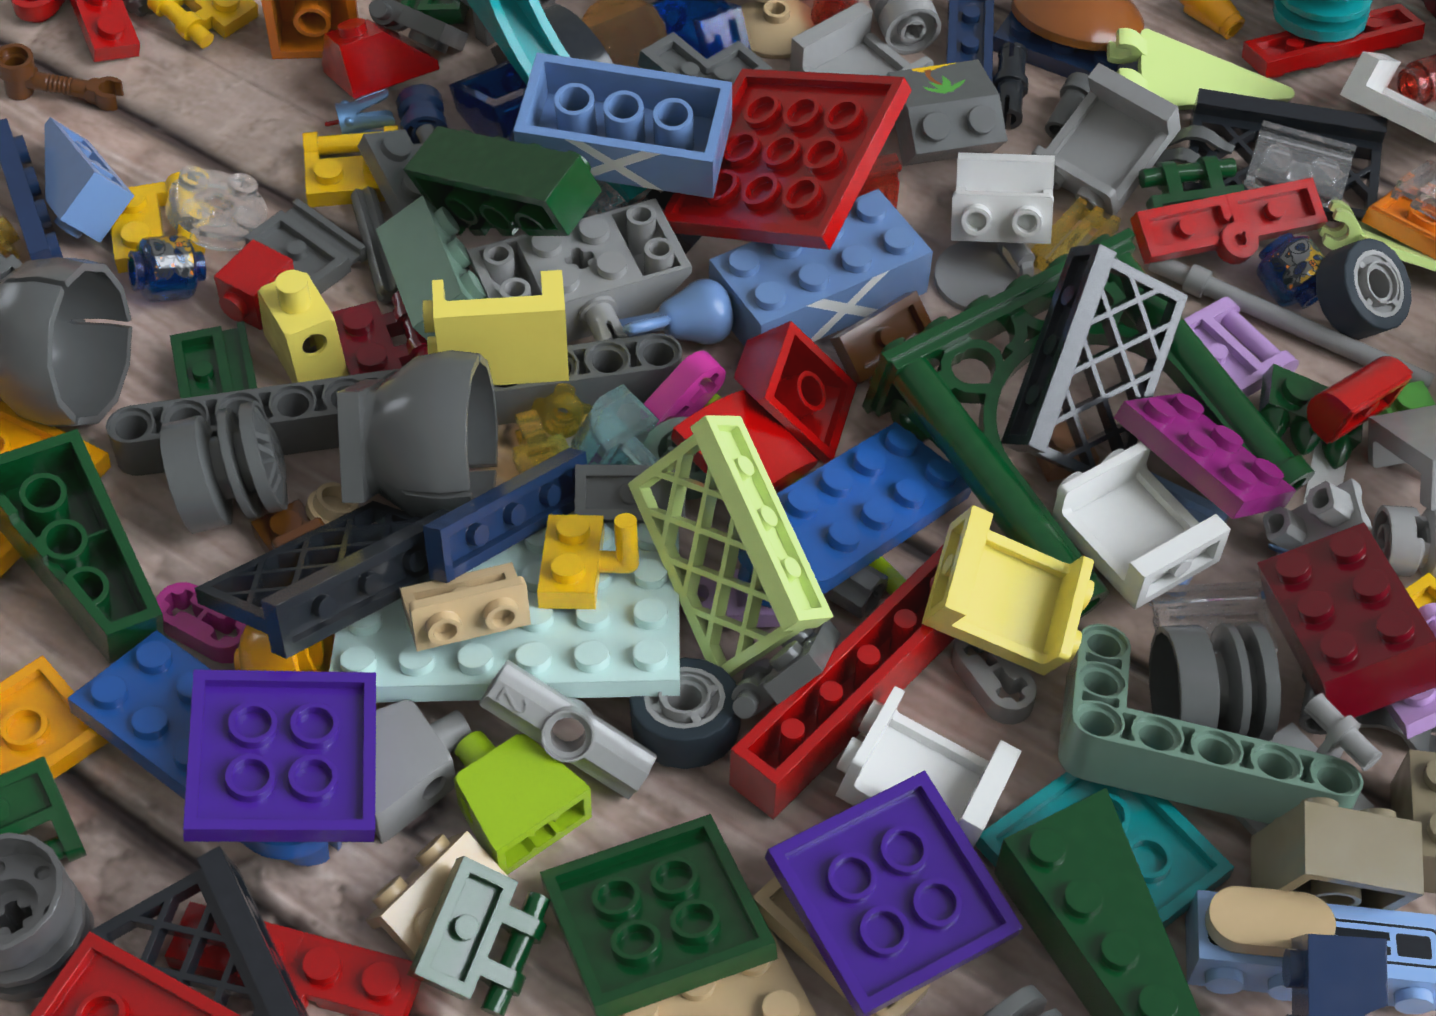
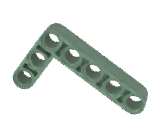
M1092 624L1082 629L1080 647L1071 661L1066 676L1058 751L1060 764L1072 776L1266 824L1272 823L1275 818L1284 815L1299 805L1303 799L1311 797L1331 798L1339 803V807L1353 809L1364 782L1362 775L1356 767L1343 759L1127 708L1131 653L1129 639L1117 628L1106 624Z

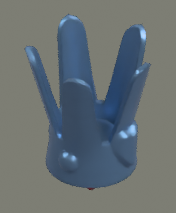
M385 88L352 102L343 100L340 103H335L338 120L325 122V126L340 124L342 134L384 131L369 129L394 125L395 119L391 111H361L384 101L389 95L388 89Z

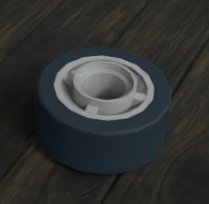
M1371 238L1356 241L1330 251L1320 262L1316 275L1317 297L1323 314L1332 327L1340 333L1360 340L1397 328L1407 318L1412 302L1411 283L1404 264L1396 252L1384 242Z
M687 657L680 658V696H662V692H659L656 697H630L631 728L634 740L657 755L655 762L666 767L680 769L702 767L724 757L737 742L741 726V718L734 713V700L731 698L736 682L723 668L707 660Z

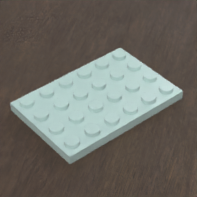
M643 522L637 523L638 568L629 574L600 573L596 609L538 608L537 589L546 534L545 527L468 571L472 572L512 562L517 576H522L527 585L531 625L417 652L400 598L335 633L329 672H375L376 703L400 702L403 700L414 702L481 700L488 686L507 660H510L568 698L656 697L659 692H662V696H680L679 594L675 592L646 524ZM604 523L603 551H616L614 523ZM678 529L677 539H676V543H675L678 552H679V529Z

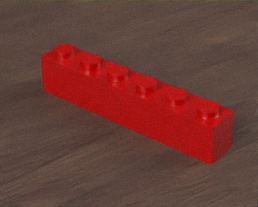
M944 544L833 650L822 673L776 705L731 748L729 785L774 820L847 747L852 737L856 738L861 733L858 731V728L874 699L885 704L894 686L904 690L955 639L950 635L922 624Z

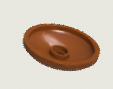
M1012 0L1011 2L1012 13L1027 29L1045 39L1073 48L1107 51L1109 41L1116 42V32L1119 28L1133 29L1139 34L1144 29L1143 17L1131 0Z

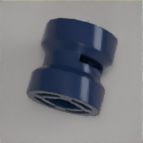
M416 84L405 88L399 93L396 105L398 117L401 120L400 128L401 130H406L413 144H420L415 133L422 125L431 124L434 129L437 126L448 128L447 120L444 116L442 95L438 89L431 85Z

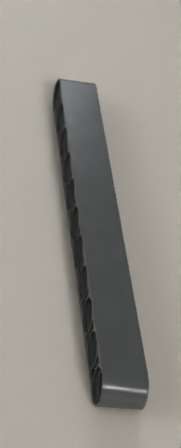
M657 333L567 345L569 381L494 386L498 425L643 405L681 363L682 347L672 336ZM399 369L130 405L120 408L111 414L107 420L106 430L118 467L124 473L132 476L165 472L160 448L162 424L201 415L211 427L214 435L217 436L218 410L231 408L239 419L238 411L240 404L250 401H258L264 409L269 423L279 439L283 455L339 448L337 392L364 379L386 380Z

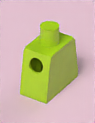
M474 731L458 743L455 755L465 765V768L454 777L458 805L478 843L507 875L592 818L590 787L564 764L553 759L543 747L526 734H516L495 747L482 731Z

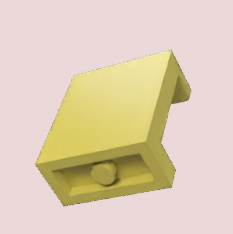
M562 270L540 271L542 295L447 301L445 299L443 279L432 280L433 300H423L425 333L435 332V336L427 337L428 354L449 350L479 353L488 361L494 386L569 381Z
M972 505L949 525L922 624L1044 676L1062 664L1070 662L1080 647L1082 633L1077 629L1081 613L1090 602L1094 591V582L1090 580L1094 560L1081 556L1070 564L1064 563L989 530L993 513Z

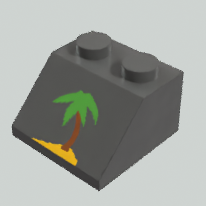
M978 59L900 70L886 74L887 76L905 77L912 90L895 122L903 166L958 158V152L993 153L1008 141L1000 95Z

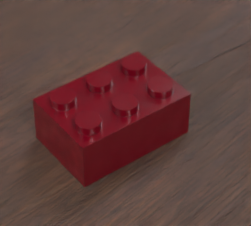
M1365 522L1257 563L1267 607L1315 695L1323 693L1325 698L1344 717L1352 715L1355 718L1436 688V637Z

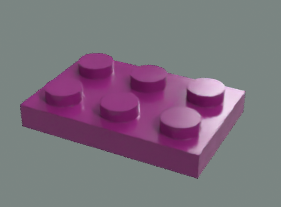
M1177 393L1127 400L1122 403L1115 414L1114 419L1231 519L1271 511L1279 506L1284 508L1297 491L1282 479L1284 474L1275 464L1263 458L1255 457L1242 446L1244 441L1236 432L1228 427L1214 423L1203 414L1204 407L1189 395Z

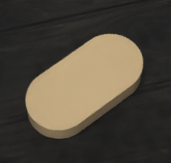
M1230 886L1215 894L1205 914V926L1211 939L1221 948L1234 953L1283 957L1285 949L1291 948V938L1305 934L1335 935L1336 920L1330 907L1319 897L1305 892Z

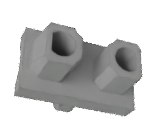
M1352 478L1338 486L1324 481L1309 490L1305 498V504L1292 511L1279 506L1264 514L1263 522L1267 539L1273 545L1286 550H1292L1363 522L1371 530V521L1362 504L1361 496L1363 492L1361 485Z

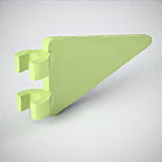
M1119 28L1116 32V42L1109 41L1107 44L1108 62L1126 64L1138 61V72L1129 68H1119L1118 74L1175 104L1179 110L1193 109L1199 88L1289 102L1295 96L1294 90L1287 85L1150 29H1143L1139 34L1133 29Z
M1331 200L1328 208L1334 212L1332 217L1334 220L1342 222V224L1337 228H1329L1324 225L1318 229L1324 246L1335 250L1353 242L1371 238L1384 242L1396 252L1401 261L1436 272L1435 259L1358 221L1350 206L1345 202Z

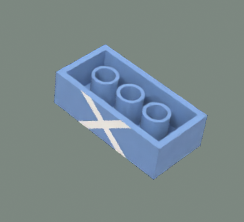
M537 52L513 130L515 142L536 143L544 148L563 152L570 150L580 154L590 164V172L595 180L714 198L732 123V82Z
M877 189L856 198L830 250L749 242L709 259V279L719 282L726 289L733 310V326L731 330L743 346H745L748 339L789 321H792L805 335L815 342L857 323L907 292L917 291L919 296L926 293L933 251L884 194Z

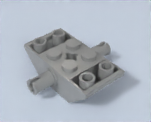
M656 198L582 218L569 236H529L528 234H523L467 250L474 272L486 292V298L542 295L540 271L562 270L567 343L592 335L595 341L629 337L628 334L623 332L619 319L653 313L692 274V265Z

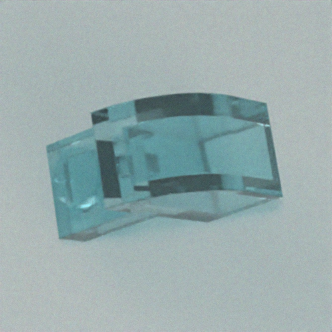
M622 384L596 400L572 439L570 448L586 451L587 465H653L658 459L643 444L648 433L655 428L659 419Z

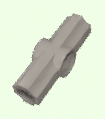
M507 660L502 668H500L479 703L484 709L543 745L545 751L553 759L560 762H570L628 800L639 790L657 759V755L594 715L583 701L566 697L510 660ZM573 718L584 726L585 731L574 741H564L554 735L552 727L558 720Z

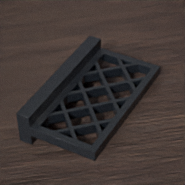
M1199 88L1189 126H1204L1214 131L1228 143L1235 146L1233 151H1236L1249 164V166L1238 171L1234 177L1223 178L1225 186L1243 184L1242 181L1255 173L1268 186L1313 177L1327 220L1334 222L1339 221L1333 219L1332 215L1334 212L1330 211L1328 206L1331 200H1339L1337 196L1351 188L1364 201V210L1351 208L1358 221H1362L1368 207L1377 201L1382 143L1387 133V118ZM1189 140L1188 149L1193 150L1201 157L1214 155L1217 159H1221L1228 155L1217 149L1212 151L1205 142ZM1252 141L1270 144L1274 151L1260 159L1247 143ZM1297 149L1315 151L1322 158L1307 166L1293 151ZM1346 156L1368 160V167L1355 174L1341 158ZM1281 158L1296 172V174L1284 181H1281L1267 167ZM1329 165L1344 180L1331 189L1315 175ZM1196 182L1183 183V191L1203 189V186ZM1243 184L1244 190H1249V189Z
M1102 244L1070 247L1001 440V444L1017 452H1028L1071 473H1084L1095 467L1096 464L1090 449L1108 440L1112 452L1117 449L1126 450L1137 444L1138 439L1120 423L1116 424L1108 399L1125 391L1128 400L1153 397L1188 295L1116 259L1117 252ZM1109 273L1120 277L1127 299L1112 306L1109 305L1104 291ZM1155 295L1167 301V305L1161 322L1151 327L1142 301ZM1130 307L1139 333L1122 341L1113 315ZM1101 321L1109 348L1092 355L1086 338L1091 325ZM1142 342L1148 359L1144 371L1133 375L1125 350ZM1113 356L1122 382L1104 390L1095 364ZM1084 371L1092 397L1074 405L1069 386L1073 375ZM1096 405L1104 431L1086 439L1078 414ZM1066 420L1075 446L1059 452L1048 447L1055 425ZM1078 455L1080 461L1074 459L1073 457Z
M372 501L195 587L197 602L200 605L268 634L272 653L287 659L401 598L400 588L433 581L429 576L423 526L450 511L440 509L424 518L413 517L404 511Z
M220 846L197 858L201 869L90 930L114 944V940L137 927L152 931L140 960L187 986L216 992L213 1000L225 1007L229 997L234 996L252 1001L255 1008L252 1016H309L240 870ZM202 892L207 905L198 928L194 929L172 924L179 904ZM215 923L220 934L211 933ZM167 934L192 940L180 971L154 965ZM206 944L227 948L231 955L221 981L194 975ZM238 975H240L245 987L235 985Z

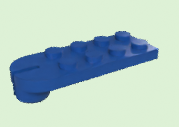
M894 422L778 492L777 495L821 591L825 594L968 499L972 490L951 462L939 456L917 439L912 432ZM739 549L738 560L741 564L738 579L751 583L754 567L747 552ZM762 599L761 606L772 608L770 602Z
M156 630L67 699L70 712L185 800L193 670L211 669ZM241 842L261 856L286 860L296 866L306 867L323 864L330 859L328 844L338 851L342 847V842Z

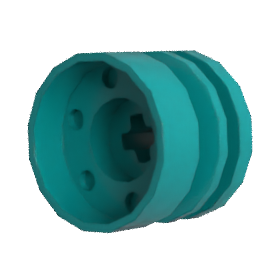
M1274 0L1272 11L1275 20L1286 31L1300 38L1318 42H1339L1354 38L1364 31L1373 0Z

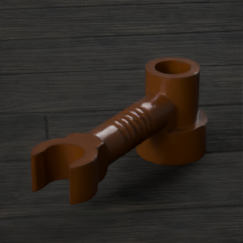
M11 43L0 47V78L4 81L5 92L9 98L25 100L33 95L34 90L49 91L50 93L54 92L55 94L86 99L88 103L94 104L104 111L118 110L115 95H124L120 79L106 76L100 79L91 78L83 80L39 72L38 67H35L33 53L27 46Z

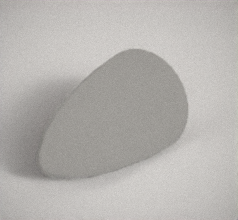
M1052 229L1051 244L961 241L948 247L939 256L934 271L935 286L946 302L964 311L978 297L988 295L991 298L1005 291L1007 286L1018 277L1025 274L1033 277L1044 271L1056 258L1068 254L1070 247L1089 245L1095 239L1090 234L1084 232Z

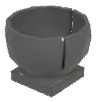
M63 257L27 260L0 280V398L20 418L50 427L98 424L118 402L130 367L132 326L76 322L72 320L108 319L123 322L132 320L124 287L106 264L85 259Z
M449 350L416 356L386 380L364 379L337 392L342 503H365L376 494H380L410 516L424 518L440 509L452 511L495 488L496 470L469 472V468L498 467V422L495 388L488 361L481 354Z

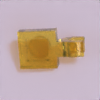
M535 409L515 414V420L519 426V429L515 430V435L519 446L512 449L513 462L519 474L569 448L563 433L547 437Z

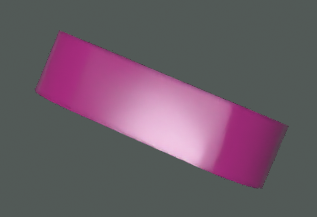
M702 350L689 355L645 401L638 413V422L649 433L661 422L675 417L691 416L702 409L718 392L726 378V371L706 351Z
M188 582L174 583L164 588L158 594L156 600L163 614L164 632L169 637L213 661L222 664L234 663V653L239 648L240 637L246 624L198 604L194 589L198 586ZM191 605L195 615L194 617L185 611H180L173 616L172 611L175 608L185 610ZM215 629L224 634H229L236 629L237 636L233 638L225 635L218 641Z

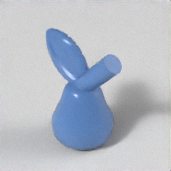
M706 278L691 282L682 291L664 301L658 312L619 319L623 327V332L628 334L629 337L663 331L664 334L678 340L713 345L721 342L730 334L733 326V310L726 289L719 282Z

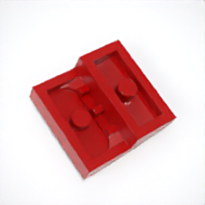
M746 390L727 395L692 414L673 427L670 438L677 446L693 435L690 427L705 415L741 416L777 493L814 468L818 462ZM700 450L694 454L693 462L707 475L708 466Z

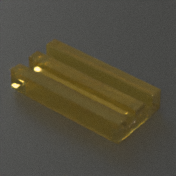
M1079 197L1052 226L1051 244H1035L1031 249L1035 255L1033 266L1044 271L1056 258L1068 254L1070 247L1078 246L1079 242L1092 228L1098 231L1085 245H1089L1103 234H1108L1110 237L1118 231L1121 218L1112 215L1109 219L1103 217L1104 209L1095 206L1091 211L1086 208L1088 201ZM1079 220L1082 221V222L1071 232V234L1059 245V247L1048 257V259H1045V257H1046V256L1053 250V248L1064 238V236L1076 225V223H1077Z

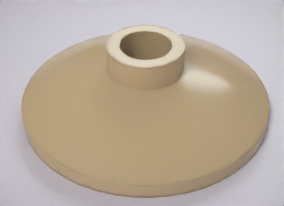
M750 0L740 6L734 13L731 31L736 42L740 41L757 56L767 59L791 58L792 38L819 24L820 21L816 13L799 0H770L766 3Z

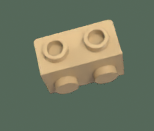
M512 562L467 572L448 583L433 580L400 588L402 606L417 652L531 625L527 585L522 576H517Z
M468 831L451 836L448 839L441 833L416 855L415 859L421 865L406 880L400 875L396 876L372 898V902L377 908L365 921L372 929L382 927L413 961L456 858L466 856L505 876L507 874Z

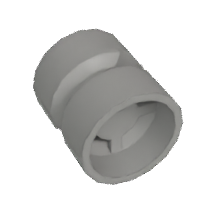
M868 0L887 45L899 54H913L928 48L941 32L942 23L932 0Z
M1382 505L1379 507L1374 517L1372 535L1397 576L1411 577L1419 569L1422 576L1430 573L1436 578V510L1430 511L1427 508L1420 515L1417 508L1412 506Z

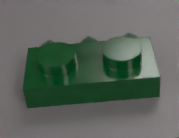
M1273 364L1263 374L1259 403L1260 414L1280 438L1287 431V428L1290 427L1292 441L1300 455L1304 456L1312 452L1321 440L1324 456L1333 469H1337L1344 465L1350 458L1351 452L1362 442L1363 424L1336 441L1326 444L1310 426L1307 418V406L1312 397L1328 387Z

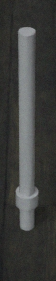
M1173 259L1149 264V271L1183 285L1182 291L1198 298L1205 295L1214 300L1229 297L1240 307V311L1365 366L1382 356L1394 357L1212 277L1213 271L1197 264L1189 267ZM1399 359L1413 371L1412 378L1408 383L1423 381L1427 389H1429L1435 374Z

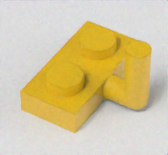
M630 513L617 515L614 519L616 551H603L605 534L603 515H548L537 589L538 608L596 609L600 573L629 574L636 571L639 566L637 518Z

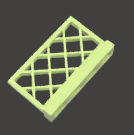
M705 415L690 427L693 435L630 481L628 486L665 570H667L675 592L679 594V602L705 660L723 668L732 677L801 631L817 628L834 616L741 416ZM700 450L708 466L705 483L689 478L693 456ZM661 479L673 482L667 511L658 507L650 489L651 486ZM687 488L703 493L697 522L681 516ZM717 498L724 501L731 516L728 533L711 527ZM679 526L695 532L689 560L680 557L675 545ZM709 537L725 543L720 571L703 566ZM739 549L747 552L754 567L751 583L734 577ZM701 576L717 582L711 610L702 606L697 595ZM731 587L748 594L742 622L726 616ZM762 599L770 602L780 624V627L771 633L756 628ZM723 626L740 633L736 654L728 661L720 647Z

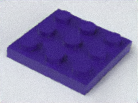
M193 670L183 822L184 842H374L376 803L375 672Z
M925 770L769 848L765 855L768 865L856 1016H870L1013 939L1023 929L1022 924Z

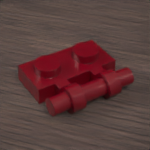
M399 291L394 293L391 298L394 309L389 313L381 314L376 300L331 312L336 322L349 375L400 369L416 356L428 354L427 340L412 327ZM405 334L407 338L406 343L394 347L391 337Z

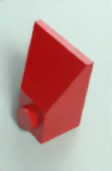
M348 19L338 24L337 30L324 34L322 56L324 73L353 99L440 69L438 60L408 37L369 19Z
M792 321L748 339L733 378L824 464L833 460L857 383Z

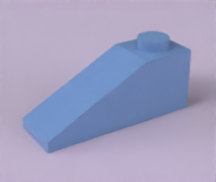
M50 117L44 124L45 201L57 215L54 222L61 229L76 238H80L84 233L100 243L133 199L134 194L87 139Z

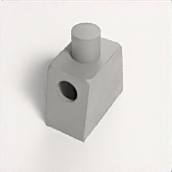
M403 700L376 710L375 834L382 844L394 837L455 787V770L450 753L455 751L458 743L465 736L472 733L467 721L458 710L431 724L428 723L417 705L411 700Z

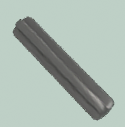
M369 186L363 190L356 188L351 194L354 214L362 243L366 247L367 261L377 298L382 303L387 304L392 301L393 294L399 290L375 230L385 223L376 190Z

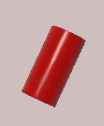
M1382 356L1311 398L1307 406V418L1310 426L1326 444L1336 441L1368 421L1370 416H1376L1389 408L1412 378L1413 371L1402 361L1391 356Z

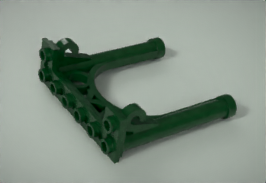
M1130 228L1111 237L1108 234H1103L1089 244H1102L1117 252L1116 259L1147 274L1132 256L1136 247L1132 243L1135 234ZM1064 254L1052 261L1044 271L1033 277H1030L1028 274L1022 275L1012 281L1005 291L991 298L988 295L980 296L972 301L960 314L950 319L947 316H941L929 323L922 333L908 340L904 337L897 338L886 345L879 354L880 359L874 375L869 380L870 386L862 407L867 414L874 411L878 417L890 412L893 423L897 422L904 429L912 432L923 443L931 440L946 455L988 512L993 513L992 519L1007 538L1070 564L1082 556L1007 456L1000 441L996 421L998 400L1002 389L1019 369L1030 362L1044 320L1034 316L1049 309L1068 254ZM1109 273L1104 291L1109 305L1112 306L1127 299L1120 277ZM1153 295L1142 301L1151 327L1161 322L1167 305V301ZM1130 307L1113 315L1122 341L1139 333ZM1181 316L1162 371L1171 378L1183 394L1193 397L1204 407L1203 414L1217 425L1228 427L1236 432L1244 441L1243 447L1255 457L1263 458L1275 464L1284 474L1282 479L1298 491L1313 477L1315 471L1302 455L1295 456ZM1101 321L1091 325L1086 338L1088 345L1109 346ZM1007 331L1010 343L1005 346L1001 354V351L993 344L987 342V340ZM1142 342L1126 349L1148 359ZM965 359H977L988 367L991 376L990 382L980 384L965 383L954 375L951 367ZM961 403L981 404L978 426ZM1093 569L1090 580L1094 582L1093 595L1087 607L1082 611L1080 618L1100 605L1110 593Z

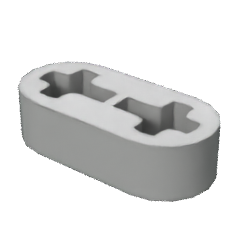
M955 638L951 664L984 711L993 720L1002 724L1014 725L1027 719L1033 710L1037 695V685L1027 669L989 652L986 662L978 654L969 657L967 655L968 648L972 647L977 653H982L985 650ZM1001 686L1009 695L1018 692L1020 694L1019 701L1015 702L1010 696L1001 699L999 697Z

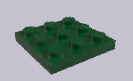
M711 814L540 872L544 891L547 898L551 900L550 906L595 1016H620L778 959L776 942Z

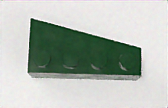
M440 126L434 129L403 169L419 192L437 210L443 206L452 214L460 227V231L456 233V236H461L466 228H469V231L474 236H486L491 228H496L502 236H514L519 229H522L529 236H569L602 191L590 172L591 166L588 161L574 151L568 150L563 152L544 148L536 143L524 144L509 141L501 136L490 137L475 134L466 129L455 130Z
M78 429L0 454V531L109 663L117 661L156 630L164 635L162 611Z
M1107 788L1003 839L994 874L1091 1016H1201Z

